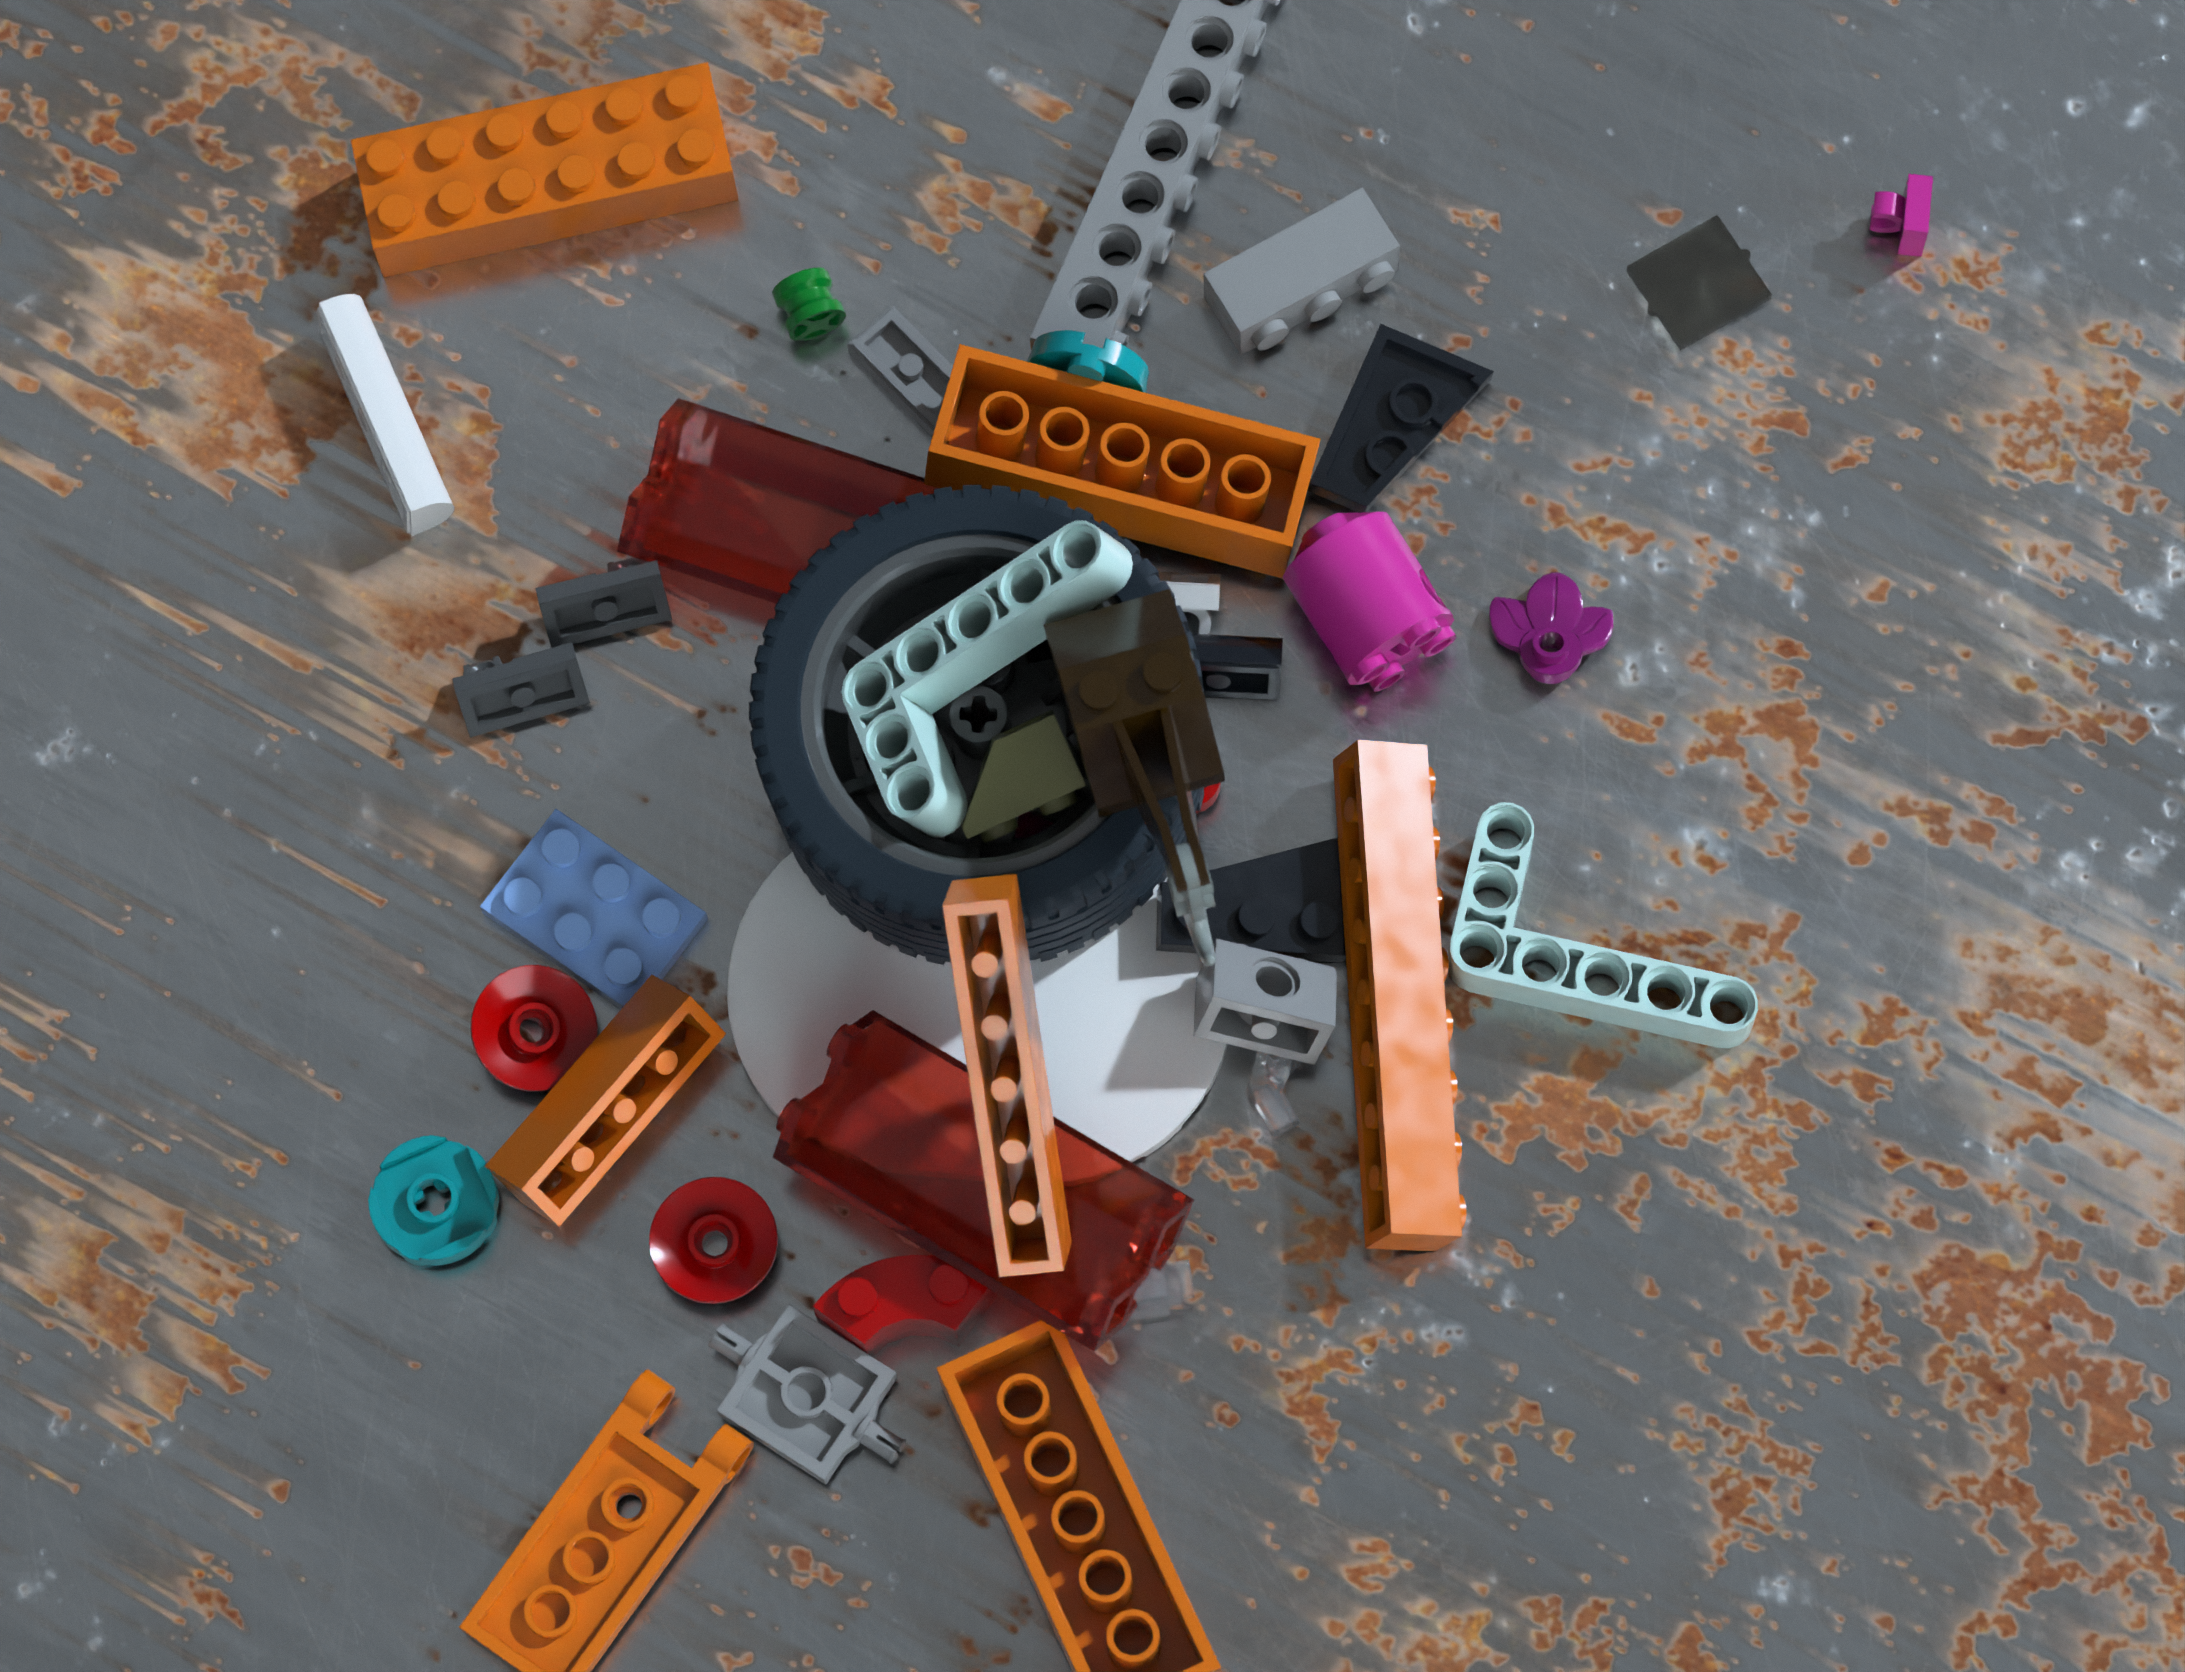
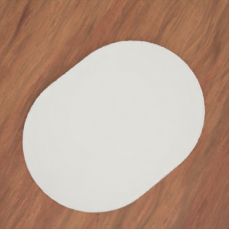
M944 836V837H934V838H937V839H939V840L945 841V836ZM1014 838V842L1025 838ZM791 852L765 879L750 901L739 924L728 966L727 1003L733 1039L743 1067L757 1093L785 1126H788L804 1140L818 1147L819 1151L846 1164L873 1172L892 1175L985 1183L951 962L945 961L944 965L928 962L925 956L919 954L916 958L901 953L898 947L893 944L888 947L875 940L872 933L868 930L865 933L850 923L847 916H841L829 904L826 894L821 896L810 882L806 873L804 874L793 852ZM1158 884L1153 889L1154 895L1142 907L1137 905L1132 910L1133 915L1121 925L1115 923L1111 926L1108 934L1096 941L1091 938L1084 942L1085 947L1068 953L1067 950L1057 953L1058 958L1041 962L1040 958L1030 961L1063 1186L1105 1177L1107 1173L1120 1169L1143 1156L1147 1157L1164 1145L1182 1128V1125L1199 1106L1204 1096L1209 1093L1223 1063L1228 1044L1193 1036L1196 977L1203 965L1198 954L1156 951L1157 889L1160 886Z

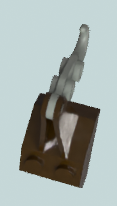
M1170 589L1044 625L1045 635L1098 816L1100 818L1137 807L1166 863L1167 884L1177 917H1184L1191 939L1203 965L1207 967L1213 966L1216 962V956L1206 909L1216 906L1213 896L1214 888L1204 854L1201 850L1191 791L1225 782V775L1203 689ZM1176 795L1187 842L1177 845L1174 843L1169 825L1158 803V800Z

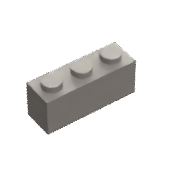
M1362 187L1205 272L1204 298L1240 355L1256 347L1258 350H1266L1281 342L1288 335L1290 328L1310 318L1312 322H1316L1330 316L1341 306L1342 300L1358 291L1363 290L1364 293H1370L1386 285L1394 277L1395 271L1399 270L1400 245Z

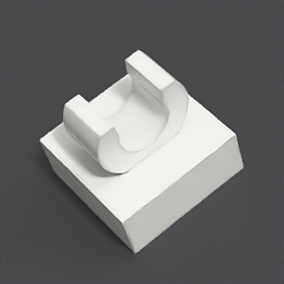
M1159 572L1160 580L1166 581L1174 593L1176 606H1181L1183 612H1191L1199 619V634H1209L1212 622L1210 610H1219L1221 574Z

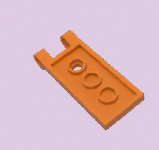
M649 1369L645 1370L629 1388L622 1402L459 1626L464 1633L519 1672H591L721 1489L735 1477L753 1449L754 1442L726 1423L714 1434L701 1456L691 1468L643 1434L646 1430H649L665 1412L676 1390L674 1386ZM626 1495H635L641 1500V1510L633 1518H624L617 1511L619 1500Z

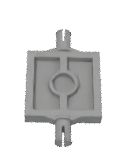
M790 1304L787 1305L773 1328L757 1339L754 1344L726 1327L723 1323L717 1328L716 1332L719 1337L713 1334L708 1347L715 1349L739 1365L735 1384L717 1409L718 1416L825 1485L844 1457L857 1448L860 1443L888 1460L891 1464L898 1458L897 1451L902 1452L906 1440L875 1422L880 1403L898 1378L894 1370Z

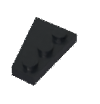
M1380 324L1312 476L1308 491L1356 512H1367L1489 383L1494 371Z
M1338 837L1209 870L1216 906L1207 908L1206 913L1213 943L1215 939H1220L1309 961L1342 963L1346 959ZM1163 882L1157 889L1156 951L1197 953L1183 916L1177 917L1168 884Z

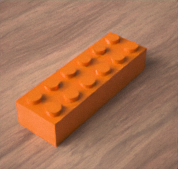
M708 62L351 139L372 247L383 278L739 200Z
M959 344L929 446L924 484L936 488L952 487V491L963 490V485H981L982 489H992V485L1008 486L1011 488V491L1020 492L1021 489L1039 492L1042 498L1048 499L1052 496L1066 501L1067 506L1074 510L1076 507H1079L1093 514L1095 521L1098 523L1106 522L1118 531L1119 536L1283 579L1321 439Z
M1056 1314L937 1367L940 1385L1072 1671L1221 1672V1666Z

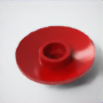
M543 965L515 967L494 978L477 998L470 1022L473 1048L484 1068L503 1084L529 1092L551 1090L597 1038L598 1030L595 1009L588 994L580 984L566 973ZM531 1020L540 1026L541 1038L539 1041L527 1042L521 1037L520 1025L523 1021Z
M700 1178L677 1188L658 1208L650 1228V1254L659 1276L677 1294L699 1303H726L750 1293L769 1273L777 1254V1226L769 1206L751 1187L730 1178ZM713 1236H721L728 1242L726 1250L717 1256L709 1255L704 1251L705 1242Z

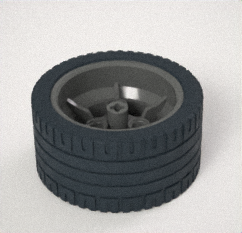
M963 485V490L952 491V487L934 489V494L923 496V492L906 496V501L899 504L892 501L878 508V513L869 516L867 513L853 521V527L846 532L843 529L829 539L830 545L824 550L819 548L807 560L809 565L804 571L799 569L789 582L791 588L788 593H782L774 607L776 614L773 619H768L762 633L764 643L758 646L755 656L756 673H752L750 693L753 701L749 702L752 749L757 758L755 762L763 788L788 845L792 849L795 859L804 874L806 873L812 885L821 896L826 894L829 904L841 916H847L850 923L865 933L867 930L871 932L875 940L888 947L893 944L898 947L901 953L916 958L919 954L925 956L928 962L944 965L945 961L951 962L942 905L952 880L1017 874L1030 961L1040 958L1041 962L1058 958L1057 953L1065 950L1071 953L1085 947L1084 942L1091 938L1096 941L1108 934L1111 926L1115 923L1121 925L1133 915L1132 910L1137 905L1142 907L1154 895L1153 889L1157 884L1161 885L1167 878L1166 863L1137 807L1099 818L1080 751L1068 739L1074 733L1053 659L1028 664L1027 654L1025 653L1003 667L994 677L985 679L932 714L966 793L968 803L993 736L1049 710H1053L1086 786L1075 790L1078 801L1062 810L1046 816L1042 815L1039 807L1029 811L1053 824L1032 836L1015 842L1016 829L1002 837L984 843L980 834L967 839L961 825L953 833L946 835L945 841L921 832L892 814L884 802L869 763H866L865 753L843 702L841 692L843 681L848 671L858 662L1063 526L1074 521H1088L1100 528L1127 548L1133 562L1132 573L1126 585L1119 592L1089 612L1170 589L1166 581L1160 580L1159 571L1149 559L1143 560L1139 549L1127 538L1122 540L1118 537V531L1104 521L1098 523L1094 520L1093 514L1079 507H1076L1075 510L1068 507L1066 501L1052 496L1048 499L1042 498L1039 492L1026 489L1015 492L1011 491V488L1008 486L992 485V489H982L981 485ZM1170 589L1171 595H1172V597H1173V600H1174V603H1175V606H1176L1175 595H1174V593L1172 592V590ZM1176 606L1203 689L1200 662L1197 657L1192 632L1189 631L1188 622L1181 606ZM981 726H984V732L980 733ZM1204 788L1191 791L1195 817L1196 811L1201 810ZM1177 795L1158 800L1175 845L1184 843L1186 835Z

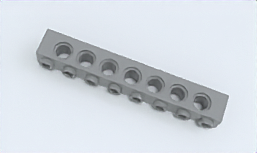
M1180 0L1030 336L1031 351L1037 337L1048 332L1060 330L1085 332L1083 343L1102 349L1105 338L1127 347L1129 335L1123 332L1131 314L1140 317L1146 307L1152 289V282L1147 281L1148 275L1154 262L1163 264L1169 255L1175 237V230L1170 228L1177 210L1186 212L1191 205L1198 185V177L1193 176V173L1200 158L1207 160L1211 158L1221 132V126L1216 124V121L1223 106L1228 108L1234 106L1244 80V74L1238 71L1246 54L1255 57L1261 46L1267 23L1261 21L1268 4L1277 6L1280 0H1245L1236 6H1227L1218 0ZM1205 45H1214L1223 50L1221 54L1215 57H1203L1195 51ZM1191 96L1198 99L1201 103L1191 109H1181L1172 102L1179 97ZM1158 148H1170L1178 153L1176 157L1168 161L1155 160L1149 154ZM1138 199L1148 200L1155 205L1152 210L1146 213H1134L1126 208L1130 202ZM1115 251L1125 252L1132 257L1128 263L1121 266L1109 265L1102 260L1107 254ZM1089 304H1101L1109 309L1107 314L1096 319L1086 318L1079 313L1084 306Z

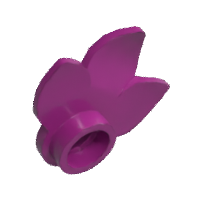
M1552 572L1540 577L1528 591L1526 601L1495 597L1491 602L1489 611L1492 633L1497 642L1508 649L1518 652L1521 664L1529 675L1536 681L1545 684H1557L1568 679L1579 667L1582 656L1604 648L1612 636L1614 625L1611 609L1604 607L1583 608L1582 595L1577 584L1571 578L1559 572ZM1552 648V649H1557V650H1559V651H1557V652H1547V651H1544L1543 649Z

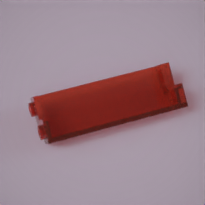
M678 398L659 421L648 475L628 498L617 552L647 562L657 560L659 566L776 604L782 593H788L791 588L789 582L799 569L804 571L809 565L807 560L819 548L824 550L830 545L829 539L843 529L846 532L853 527V521L867 513L869 516L878 513L879 507L892 501L899 504L906 501V496L923 492V496L934 494V489L938 488L925 485V478Z
M875 1010L870 1011L852 1025L843 1024L833 1035L828 1045L826 1055L831 1058V1062L823 1084L801 1099L793 1098L781 1112L776 1124V1130L781 1134L772 1158L1095 1352L1128 1322L1138 1306L1137 1301L1133 1299L1136 1290L1147 1278L1151 1267L1161 1271L1170 1258L1194 1199L1053 1116L1072 1240L1064 1271L999 1277L967 1065Z

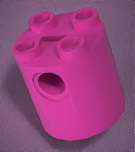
M1387 512L1336 513L1316 523L1303 535L1294 561L1287 567L1283 580L1320 639H1322L1328 650L1332 653L1349 685L1369 683L1374 692L1384 690L1395 684L1405 675L1406 671L1402 665L1415 659L1422 653L1425 657L1433 656L1455 641L1456 635L1450 627L1454 621L1451 611L1447 609L1437 595L1422 566Z

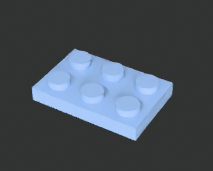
M558 809L553 811L480 905L481 911L485 916L620 1010L651 975L663 980L708 921L706 912Z

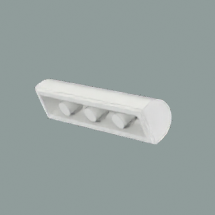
M345 294L319 302V307H317L319 333L407 534L410 533L411 536H414L440 525L454 512L453 503L362 298L356 294Z

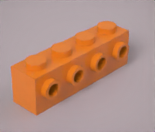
M651 975L495 1153L485 1167L522 1204L560 1227L723 1039L726 1033L689 994Z

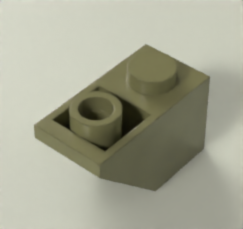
M1049 710L993 736L970 795L965 818L961 824L967 839L980 834L984 843L992 841L1019 827L1015 818L1037 807L1040 808L1042 815L1046 816L1078 801L1075 790L1086 786L1053 710Z

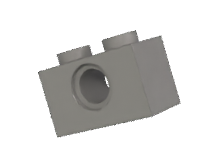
M1215 939L1213 946L1216 962L1210 967L1202 965L1196 977L1193 1036L1315 1065L1336 1026L1337 968L1249 947L1244 944Z

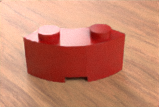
M915 1254L882 1259L849 1273L830 1287L813 1305V1309L818 1323L874 1357L887 1344L909 1336L938 1337L960 1347L998 1296L995 1279L981 1270L950 1258Z

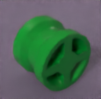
M824 268L804 269L784 278L774 287L772 296L776 306L786 311L788 318L785 326L791 339L807 341L821 337L836 329L845 320L846 313L842 303L832 298L830 293L833 284L828 270Z

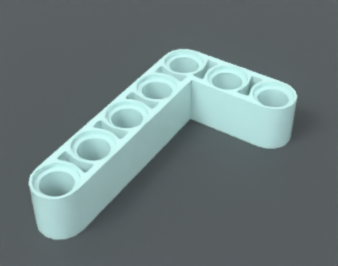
M1088 521L1071 522L858 662L848 671L841 691L843 702L884 802L892 814L932 837L949 835L962 824L968 806L966 793L932 714L1046 640L1044 625L1087 613L1119 592L1128 582L1133 567L1131 554L1124 545Z
M1501 802L1492 805L1482 814L1478 822L1450 942L1448 971L1452 980L1460 988L1471 993L1717 1048L1738 1046L1749 1037L1758 1011V998L1754 989L1744 980L1734 976L1514 928L1532 852L1534 823L1530 814L1523 807L1514 803ZM1500 828L1510 829L1520 837L1522 842L1511 849H1501L1489 840L1488 835ZM1495 887L1507 896L1508 901L1503 906L1487 908L1476 900L1474 894L1482 888ZM1471 946H1482L1493 954L1495 960L1483 968H1474L1467 965L1462 960L1460 954ZM1533 960H1544L1555 968L1557 974L1551 980L1537 982L1530 979L1524 973L1523 966ZM1594 974H1606L1617 982L1619 989L1608 996H1599L1587 988L1585 980ZM1659 987L1669 988L1679 996L1681 1004L1671 1010H1662L1650 1002L1647 994ZM1721 1001L1731 1002L1741 1009L1744 1018L1734 1024H1725L1718 1021L1712 1015L1710 1008L1715 1003Z

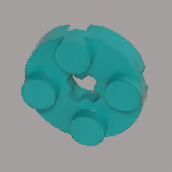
M1073 330L1048 332L1037 337L1031 354L1027 359V362L1147 392L1149 376L1147 364L1131 349L1105 338L1102 349L1094 345L1084 344L1085 332Z
M434 1135L411 1139L393 1149L379 1166L381 1171L375 1178L373 1189L372 1187L370 1188L368 1198L370 1217L384 1243L392 1251L404 1257L407 1262L417 1266L450 1264L467 1257L478 1249L483 1241L491 1236L496 1229V1214L499 1205L497 1184L493 1174L485 1167L487 1163L483 1157L467 1145L465 1147L459 1142L448 1141L446 1137ZM433 1185L439 1193L451 1192V1200L444 1204L445 1211L436 1216H433L430 1211L420 1213L417 1210V1205L425 1200L423 1190Z

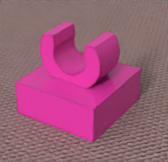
M1908 174L1903 196L1888 191L1875 192L1874 205L1871 207L1869 230L1879 233L1899 231L1897 254L1922 257L1929 230L1933 176Z

